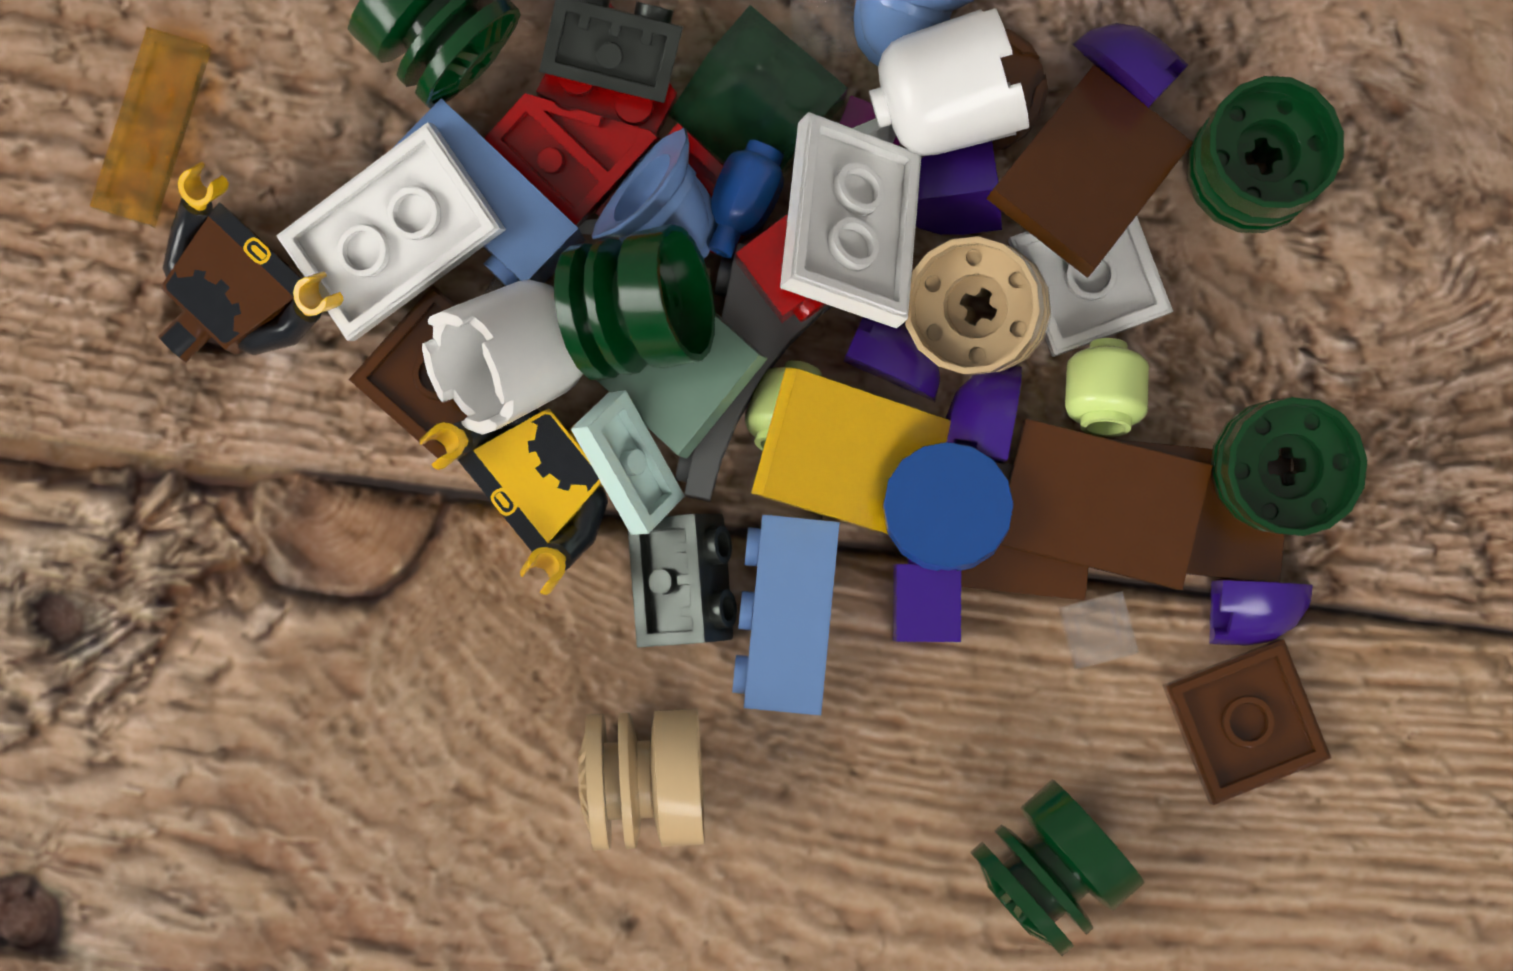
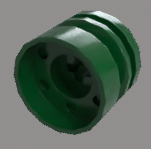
M359 0L350 17L348 30L381 63L393 61L405 54L399 64L396 76L406 87L417 85L415 90L416 96L431 109L441 98L445 102L454 98L489 68L514 32L521 14L519 9L510 0Z
M1263 76L1240 84L1217 106L1211 116L1197 131L1187 154V181L1196 203L1214 222L1236 232L1266 233L1290 223L1334 182L1344 158V131L1334 107L1316 88L1292 77ZM1251 153L1255 163H1266L1267 170L1263 174H1261L1258 165H1247L1245 159Z
M669 224L632 232L623 240V243L612 238L600 239L594 245L581 243L569 246L560 254L554 279L557 321L569 355L576 367L588 379L601 381L616 378L619 374H637L648 364L654 368H668L699 362L710 353L715 336V306L712 286L704 259L694 239L683 227Z
M1289 397L1271 399L1247 406L1225 423L1213 445L1211 477L1218 499L1237 520L1260 531L1306 536L1330 529L1352 511L1365 488L1368 460L1360 434L1342 412L1320 400ZM1279 449L1283 458L1293 459L1294 470L1284 473L1283 484L1280 475L1269 474L1268 462L1279 458Z
M1052 779L1021 806L1025 818L1035 832L1028 841L1025 842L1012 830L1001 824L994 831L1013 853L1010 857L1001 863L983 842L970 853L978 861L987 887L1028 934L1051 945L1063 956L1074 945L1055 924L1058 919L1066 913L1087 935L1093 929V925L1079 903L1086 894H1091L1104 906L1114 911L1145 882L1130 861L1096 822Z

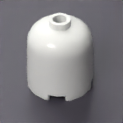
M996 8L984 12L979 9L904 35L891 42L882 53L878 66L880 87L869 90L870 99L879 128L892 125L899 142L910 152L922 156L938 155L1016 135V132L1030 127L1021 82L1010 85V82L1006 80L1000 58L1012 55L1013 53Z
M530 279L518 281L430 316L428 319V324L433 325V339L422 343L427 374L441 402L454 399L461 411L468 416L465 420L461 421L462 425L476 433L483 435L495 431L567 393L577 384L583 374L576 367L565 347L557 321L554 287Z

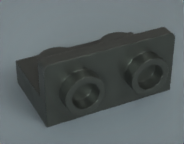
M555 0L539 72L665 103L683 26L671 23L673 10L636 1L634 13L610 8V0Z
M723 514L666 516L649 534L631 535L628 531L637 648L732 640L733 625L737 617V604L729 586L728 561L732 554V541L730 533L725 527Z

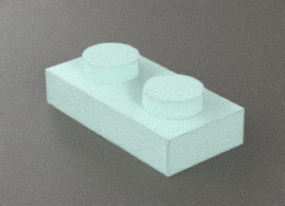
M626 390L607 393L571 428L572 433L631 535L649 534L685 497Z

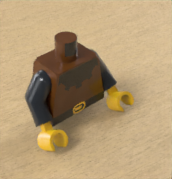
M200 162L187 169L180 175L178 180V190L182 198L170 229L162 267L166 279L161 287L183 311L158 338L186 363L211 337L225 350L235 355L242 352L258 355L296 345L320 319L323 312L337 308L344 301L341 292H338L323 299L319 293V283L327 276L325 271L301 278L232 211L220 202L213 209L211 201L223 195L228 189L229 182L226 177L221 175L214 179L206 188L200 177L201 171L205 166L204 162Z

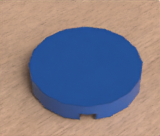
M945 442L924 446L900 462L888 480L883 510L887 533L902 555L925 569L940 571V569L948 571L957 569V571L974 568L994 555L1009 531L1014 504L1009 482L994 460L971 446Z

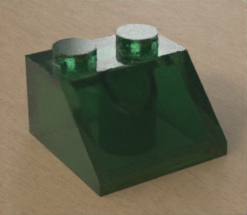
M749 5L707 54L668 113V117L684 126L724 164L730 154L745 150L749 140H757L768 144L784 155L779 166L784 174L794 163L798 122L808 112L831 120L845 104L848 87L755 8Z

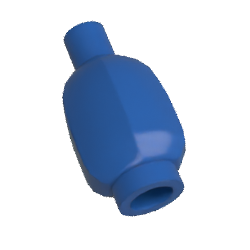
M749 140L745 150L736 151L727 158L717 179L711 199V211L718 225L708 245V249L723 257L731 258L741 235L745 236L755 233L763 227L775 208L784 186L783 172L779 167L784 155L779 150L763 142Z

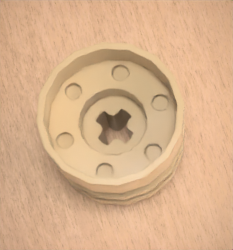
M978 236L951 239L927 252L912 271L909 312L905 325L917 349L937 366L962 374L1001 372L1027 360L1044 340L1051 317L1049 287L1037 265L1017 249ZM990 291L992 296L990 297L989 304L997 309L996 315L993 319L981 318L976 324L973 322L976 311L968 306L970 299L973 296L984 298Z
M698 709L655 711L652 719L650 740L637 741L630 712L619 713L618 742H608L604 714L586 715L585 735L581 750L578 752V782L581 813L590 832L593 851L610 850L612 820H622L626 849L636 848L640 836L641 818H654L662 847L705 844Z

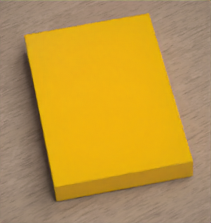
M786 367L751 493L888 535L883 510L888 480L900 462L924 446L947 442L951 420L797 368Z

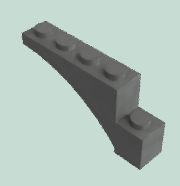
M738 243L735 253L746 244ZM735 255L734 259L722 257L714 294L726 297L721 318L768 359L686 459L679 456L675 479L676 481L686 483L685 497L707 502L711 501L722 459L739 419L748 406L762 376L769 368L774 367L789 346L821 315L833 307L825 305L803 322H800L794 314L781 323L737 265Z

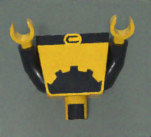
M535 409L506 426L483 435L466 429L461 421L455 424L445 422L436 424L419 441L420 445H423L429 440H438L445 446L447 453L431 464L432 467L437 470L444 469L462 453H467L458 461L532 551L520 570V576L524 577L528 570L534 567L545 570L549 580L539 593L543 595L551 593L564 575L565 570L570 568L594 544L608 504L603 485L572 433V427L567 430L550 409L542 412Z

